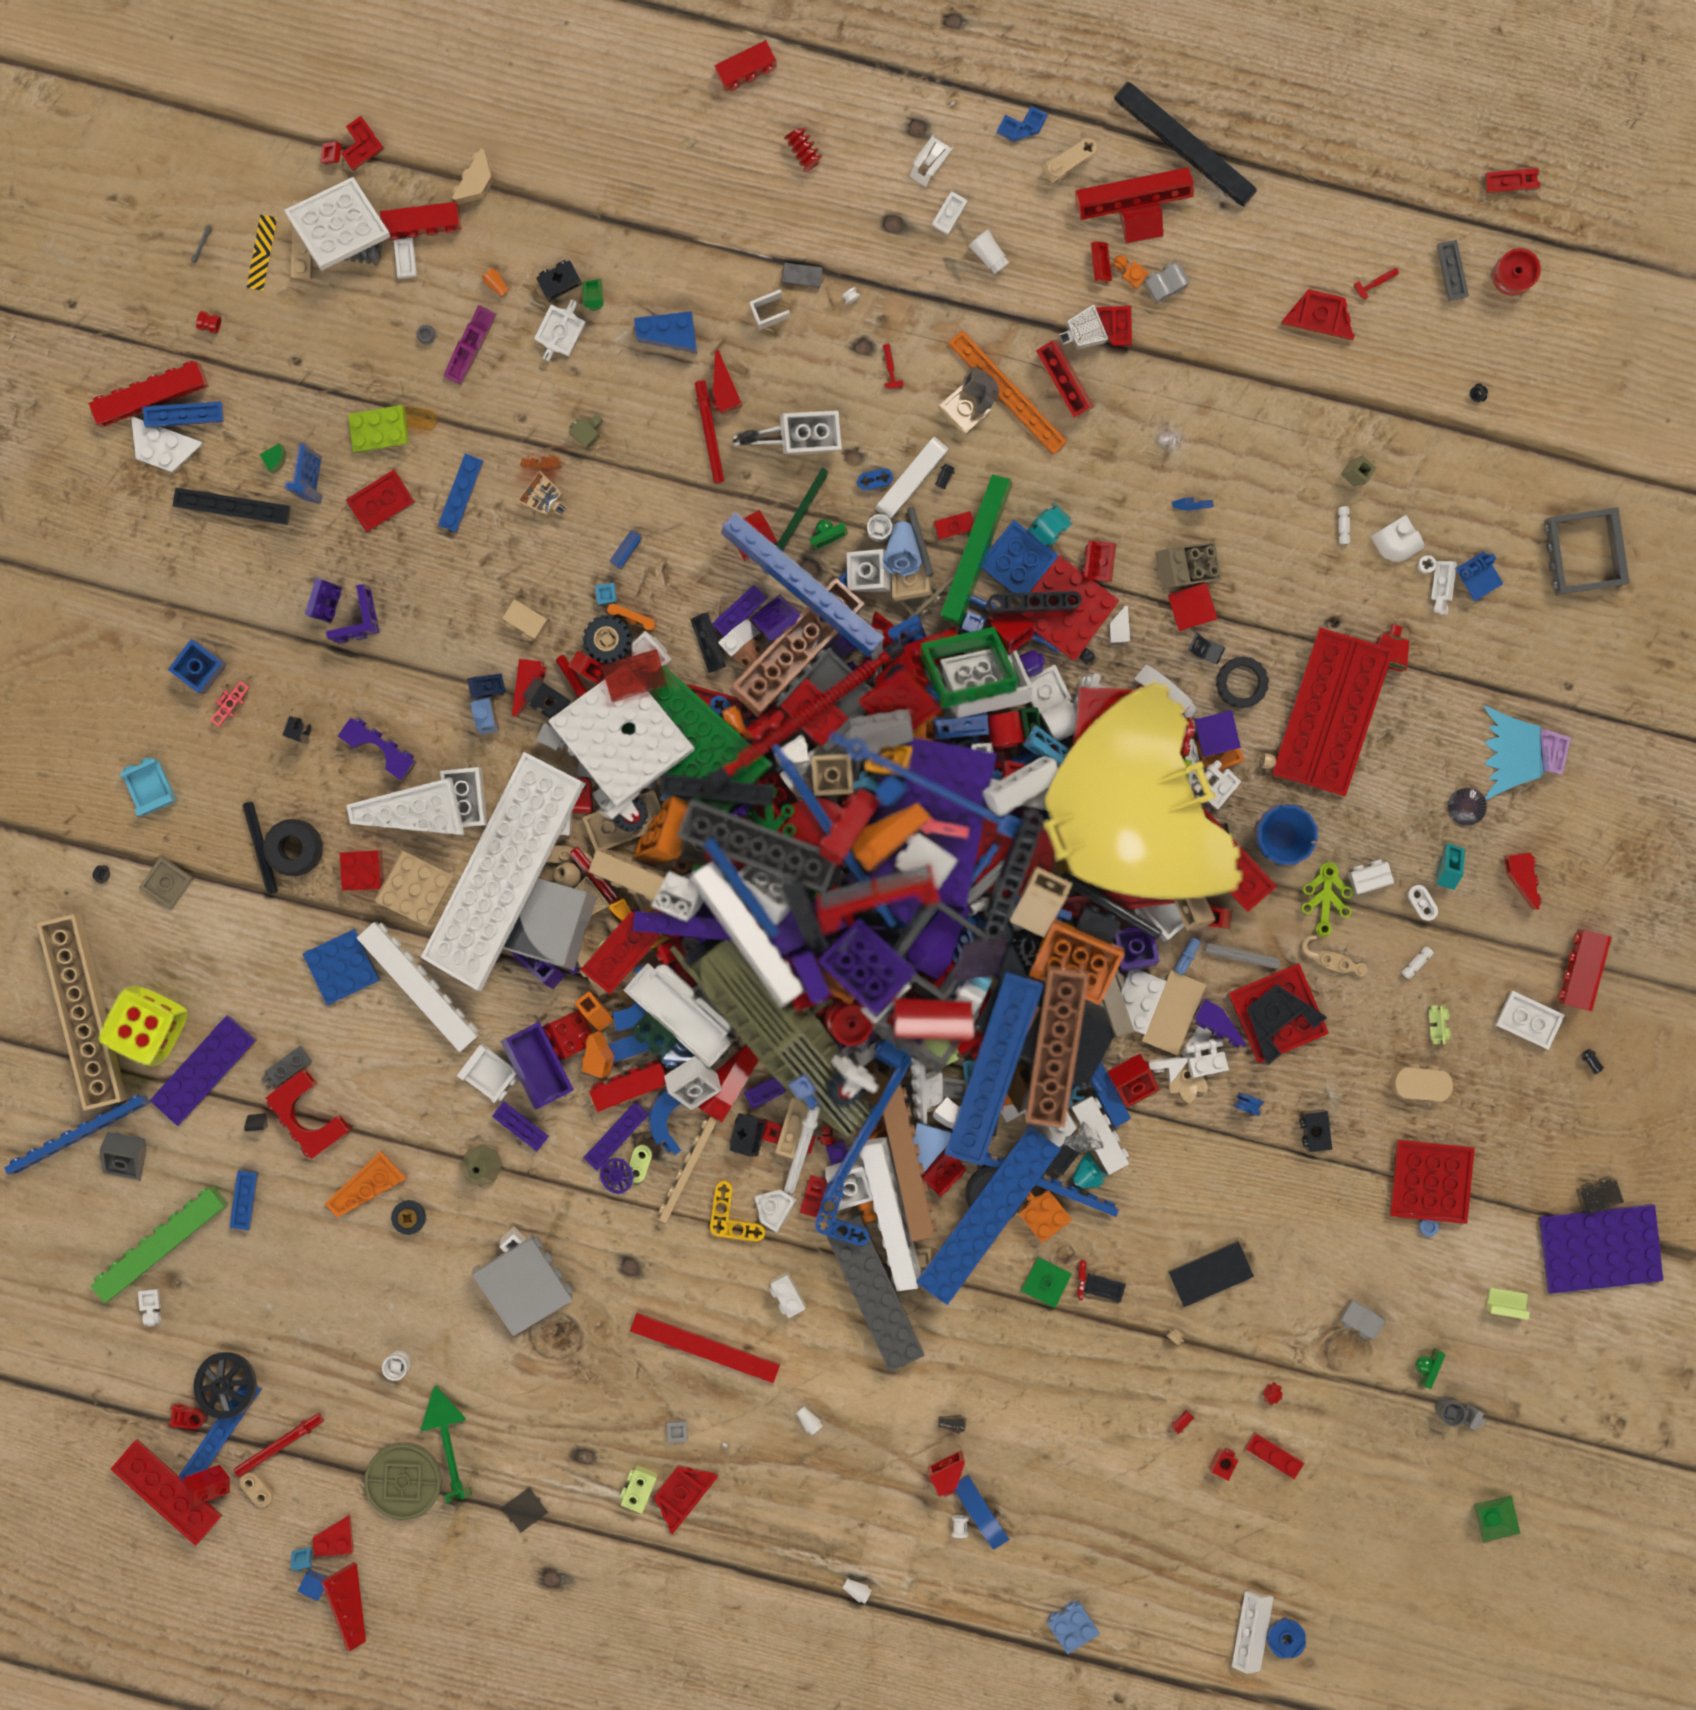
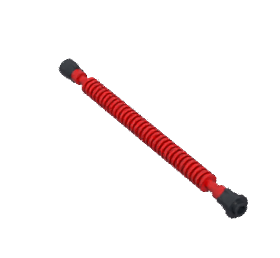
M895 640L885 647L884 651L873 662L867 660L851 672L850 675H847L846 678H842V681H838V684L836 683L827 689L826 693L823 692L822 696L819 695L810 704H806V707H802L780 725L770 730L769 733H766L761 739H758L757 742L755 741L753 745L751 744L749 748H745V751H741V754H737L738 759L731 764L728 763L724 767L721 766L712 773H707L709 777L707 781L713 789L715 787L720 789L721 785L731 779L730 776L736 773L735 770L742 765L747 767L748 763L752 764V760H757L756 757L760 758V755L763 756L764 752L767 753L773 748L772 746L781 743L789 735H792L793 732H796L797 729H800L801 726L803 727L805 723L807 724L809 720L811 721L813 717H817V714H821L829 706H832L833 703H836L837 700H840L841 697L843 698L845 694L847 695L849 691L851 692L861 683H864L865 680H868L869 677H872L873 674L875 675L877 673L876 668L880 665H885L889 661L893 662L904 652L901 644Z

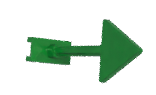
M434 1386L421 1431L440 1428L451 1477L450 1485L452 1492L445 1495L446 1503H449L457 1498L465 1499L472 1495L471 1487L463 1488L462 1480L459 1479L448 1428L450 1424L465 1421L466 1417L438 1386Z

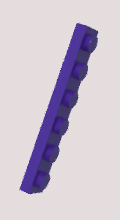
M635 911L633 931L733 941L718 919L691 917L688 921H684L669 914Z

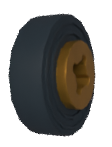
M402 1201L392 1211V1225L402 1234H415L423 1228L426 1222L425 1210L416 1201Z

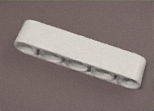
M934 436L881 499L875 509L891 520L944 457L949 448Z

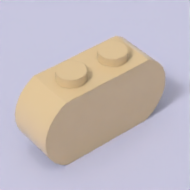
M1408 1063V1066L1397 1068L1391 1078L1394 1092L1403 1098L1442 1102L1450 1096L1453 1090V1082L1450 1075L1439 1069V1066L1427 1065V1068H1421L1420 1064Z

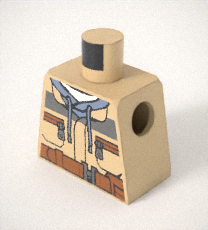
M540 471L518 500L522 505L547 517L550 516L552 511L562 516L568 508L560 502L563 494Z

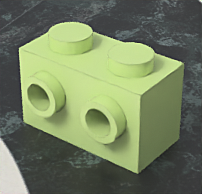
M638 1465L635 1470L631 1469L627 1481H630L627 1488L623 1487L619 1497L623 1499L621 1506L642 1514L658 1473Z

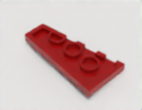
M355 1562L321 1581L347 1651H352L366 1642L358 1568Z

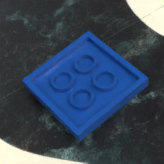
M1013 520L988 551L982 569L1011 593H1028L1059 555L1046 545L1044 546L1033 534Z
M356 929L302 953L326 1005H330L380 981L365 947L357 939L359 935Z

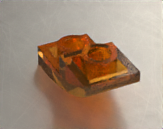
M548 455V457L542 456L541 463H538V459L529 456L527 459L522 458L520 462L522 468L534 471H551L563 467L559 457Z

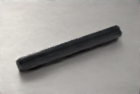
M246 802L242 806L266 893L268 895L274 894L278 890L272 868L264 857V839L254 803Z

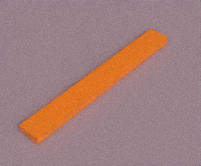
M963 330L948 343L971 369L976 367L993 377L999 387L997 397L1052 455L1067 443V440Z

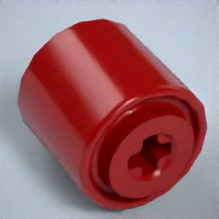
M1019 711L987 717L989 743L992 744V748H996V750L1017 747L1020 743L1024 742Z

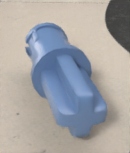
M1190 937L1184 952L1181 951L1182 956L1175 967L1177 973L1182 975L1186 973L1191 961L1195 960L1194 956L1202 943L1201 941Z

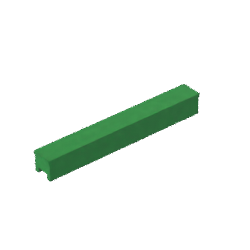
M991 475L941 612V616H943L945 621L958 624V626L962 625L1013 485L1010 478Z

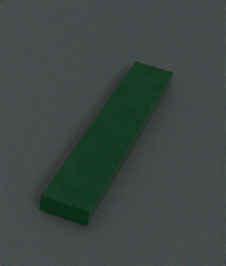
M823 467L776 545L782 552L828 476V470Z

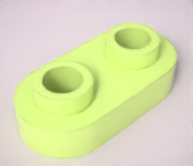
M644 1144L638 1145L634 1149L629 1163L630 1167H633L632 1171L638 1170L640 1172L639 1176L633 1178L634 1183L641 1182L645 1178L652 1158L651 1148ZM639 1152H644L646 1157L640 1158Z

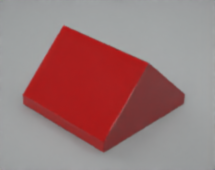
M1159 204L1119 212L1125 244L1164 236L1163 213Z

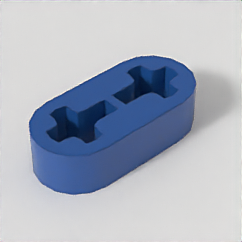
M886 468L866 472L858 477L857 485L862 491L887 487L893 481V474ZM882 473L890 476L886 483L883 480L876 481V478H880ZM864 477L867 480L874 479V482H870L868 487L860 483Z

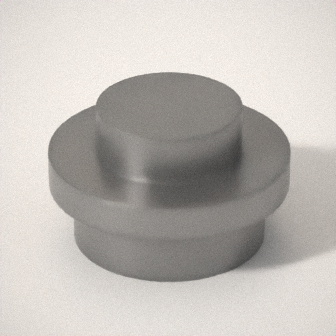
M422 325L417 330V338L422 344H431L436 338V331L430 325Z

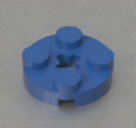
M1286 1617L1274 1622L1268 1630L1266 1638L1271 1651L1276 1656L1284 1659L1289 1657L1295 1658L1304 1651L1306 1647L1305 1631L1295 1620ZM1289 1634L1291 1641L1283 1643V1636Z

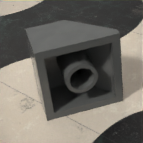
M107 1132L100 1147L102 1172L104 1174L141 1180L146 1156L145 1139L137 1136L132 1137L120 1133Z

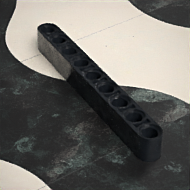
M1127 81L1116 93L1114 99L1121 107L1237 204L1244 207L1255 195L1257 189L1252 183L1132 83Z

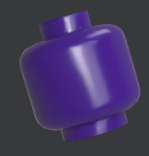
M1031 650L1019 656L1028 678L1043 672V665L1046 662L1042 653L1038 654L1035 650Z

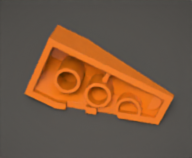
M916 803L864 828L853 845L852 850L869 871H876L931 817L919 803Z

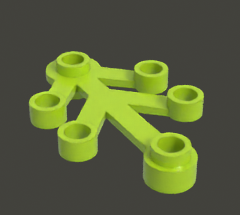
M1332 862L1322 864L1319 869V875L1302 887L1304 894L1312 895L1315 888L1324 881L1323 890L1310 901L1301 905L1302 913L1310 914L1313 908L1322 901L1321 921L1316 924L1315 931L1319 936L1323 937L1330 935L1332 927L1329 924L1330 901L1339 910L1340 916L1349 917L1351 915V908L1345 906L1331 890L1333 882L1340 890L1343 898H1350L1353 895V890L1347 887L1338 877V867ZM1328 868L1332 869L1331 875H1327L1326 870ZM1308 885L1312 888L1310 893H1307L1305 890ZM1345 889H1348L1350 891V894L1348 896L1344 895ZM1305 905L1310 906V910L1308 912L1304 911ZM1344 908L1348 909L1347 915L1342 914ZM1324 925L1327 926L1325 933L1321 931V927Z

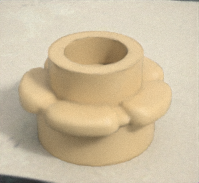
M1176 1328L1173 1331L1169 1329L1170 1332L1166 1336L1176 1345L1184 1342L1182 1339L1184 1335Z

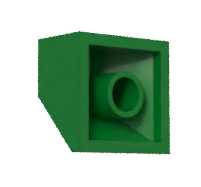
M1511 1495L1474 1504L1483 1542L1521 1534Z

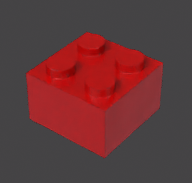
M382 850L339 852L342 891L381 888L384 883Z

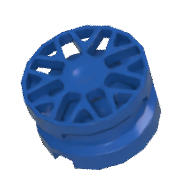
M1238 1092V1101L1235 1102L1234 1107L1254 1115H1260L1261 1111L1259 1109L1260 1106H1263L1264 1101Z

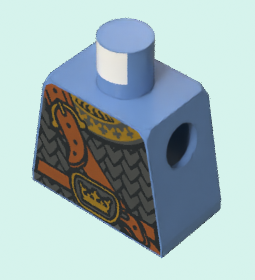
M493 695L473 699L471 701V708L476 730L480 735L499 732Z

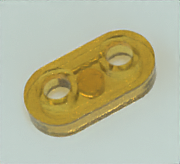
M410 406L405 407L406 414L411 413V418L406 419L407 427L432 430L437 426L438 418L433 411ZM426 416H429L430 421L427 423L424 422V418Z

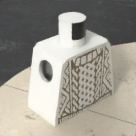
M1094 305L1068 320L1066 323L1068 331L1059 334L1062 345L1073 341L1076 349L1104 344L1108 340Z

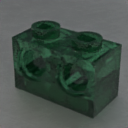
M648 1012L632 1028L635 1033L634 1038L641 1044L645 1042L649 1046L647 1049L655 1056L659 1054L664 1058L678 1042L676 1036ZM645 1028H651L649 1033L643 1034ZM660 1039H665L662 1045H657Z

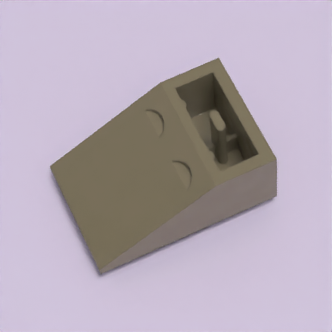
M1215 542L1173 547L1155 552L1162 590L1222 580Z

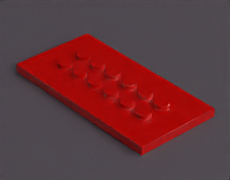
M1318 628L1280 745L1276 764L1271 773L1272 775L1346 797L1394 649L1325 628Z

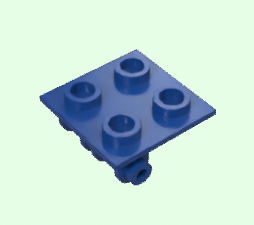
M1485 551L1455 568L1474 601L1503 585L1502 580L1492 565L1496 560V556L1494 554H1486Z

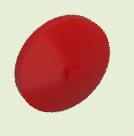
M815 797L831 822L834 823L835 821L838 823L840 820L838 816L842 808L831 800ZM804 800L794 803L792 805L795 810L794 814L786 819L777 832L783 834L784 827L792 824L795 826L796 832L790 837L822 849L819 845L827 834ZM788 808V809L785 811L786 814H790V813H791V809H790V808ZM788 827L787 832L791 834L793 829ZM835 865L834 870H836L840 866Z

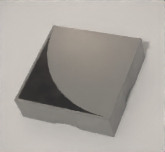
M538 878L502 949L574 970L582 946L583 934L590 921L597 896Z

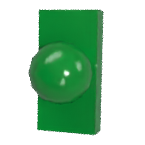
M602 280L583 281L584 308L592 311L600 310L604 305Z
M820 520L815 527L817 535L810 538L809 541L813 550L816 551L848 535L847 528L844 522L834 526L829 520Z
M1434 1348L1431 1358L1423 1355L1415 1360V1369L1420 1374H1423L1420 1383L1428 1389H1432L1446 1356L1444 1352L1437 1348Z

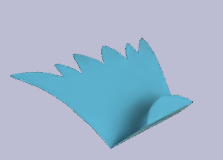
M1484 705L1487 713L1498 725L1489 726V728L1499 735V737L1485 742L1488 747L1498 752L1489 758L1485 764L1499 769L1490 777V780L1498 781L1486 795L1485 800L1512 787L1542 777L1545 770L1540 735L1542 728L1539 725L1512 718Z

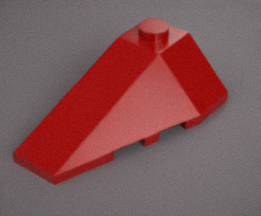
M745 1045L715 1071L718 1074L722 1091L697 1106L722 1123L759 1061V1058L749 1046Z

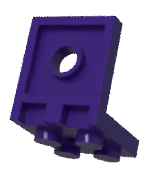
M356 585L363 624L326 631L327 639L337 644L348 643L349 639L352 638L364 640L368 638L367 635L380 633L372 591L367 585Z

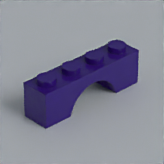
M359 717L356 719L350 718L337 737L353 748H358L367 743L376 744L385 754V770L399 780L404 781L417 763L413 759L414 755L406 750L404 752L400 751L397 748L399 746L391 739L388 741L383 739L381 732L375 728L372 730L367 728V723Z

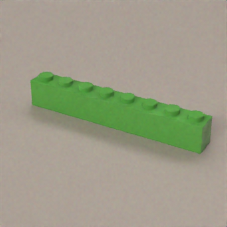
M215 1186L210 1189L206 1187L198 1193L199 1198L195 1201L189 1200L183 1205V1211L180 1213L176 1211L168 1217L169 1222L166 1225L161 1223L153 1230L154 1234L150 1238L148 1235L138 1242L140 1246L135 1250L133 1247L123 1254L124 1259L120 1262L117 1259L108 1266L110 1270L107 1273L101 1272L94 1278L95 1282L90 1287L104 1304L113 1299L229 1204Z

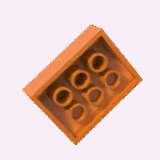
M1054 919L1041 941L1029 976L1046 982L1048 965L1087 971L1089 977L1085 999L1101 1005L1124 956V950L1120 946L1104 942L1076 930L1073 926Z

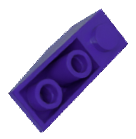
M1203 998L1193 1016V1019L1196 1020L1195 1024L1203 1029L1206 1026L1213 1030L1212 1034L1221 1039L1223 1036L1229 1038L1228 1043L1237 1048L1240 1045L1245 1047V1042L1223 1008Z

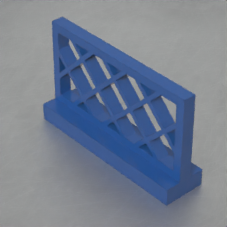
M299 443L293 482L286 481L285 489L302 500L321 503L322 495L316 492L322 456L306 444Z

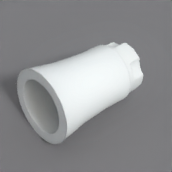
M989 229L968 245L989 269L991 268L994 274L998 273L1009 263Z

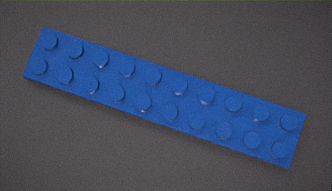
M1005 972L945 1150V1155L982 1166L1043 988V983Z
M1029 1125L921 1273L916 1283L948 1305L1061 1148Z

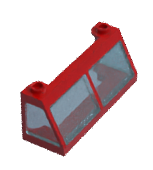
M931 864L818 894V914L823 932L836 931L845 913L917 894L918 899L924 904L941 902Z

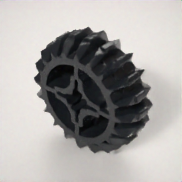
M1024 928L1015 935V939L1012 940L1011 944L1027 976L1033 966L1030 961L1034 962L1036 954L1031 955V953L1039 949L1040 943L1037 940L1041 942L1043 937Z

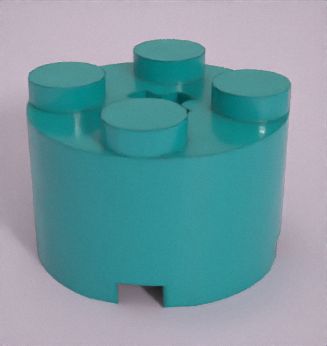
M1056 502L1050 504L1053 508L1049 510L1046 508L1031 523L1034 527H1028V530L1044 546L1055 543L1059 538L1057 534L1060 531L1065 532L1072 525L1071 517Z

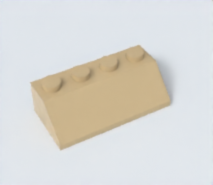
M611 849L596 850L588 871L593 873L594 877L599 880H610L612 885L620 888L622 886L627 887L628 892L636 895L641 893L645 895V899L653 902L668 874Z

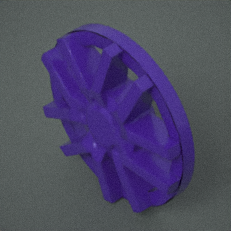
M616 1157L607 1160L602 1165L600 1171L603 1186L611 1193L621 1194L631 1188L633 1178L635 1177L632 1171L633 1167H630L623 1158ZM628 1171L629 1176H626L624 1172ZM604 1175L609 1177L607 1181H605ZM610 1181L613 1183L611 1187L608 1185Z

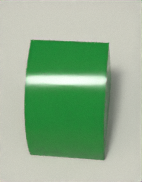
M280 443L259 454L268 471L272 474L279 471L286 461V450Z

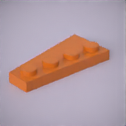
M381 1150L339 1189L325 1205L338 1218L401 1183L407 1177Z

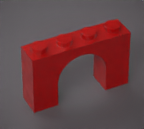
M303 1069L265 1097L269 1109L275 1111L279 1116L278 1121L281 1125L289 1129L290 1137L301 1145L302 1153L307 1158L313 1159L352 1129L341 1114L322 1128L314 1130L303 1127L297 1121L295 1116L297 1100L317 1084L308 1070Z

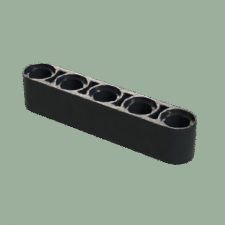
M1076 591L998 593L989 597L986 602V610L994 615L1073 612L1081 605L1082 597ZM1054 598L1057 601V606H1051L1048 599ZM1068 598H1074L1076 600V605H1070L1068 603ZM997 600L1000 603V607H992L991 601ZM1010 600H1017L1019 607H1012ZM1029 600H1037L1038 606H1031Z

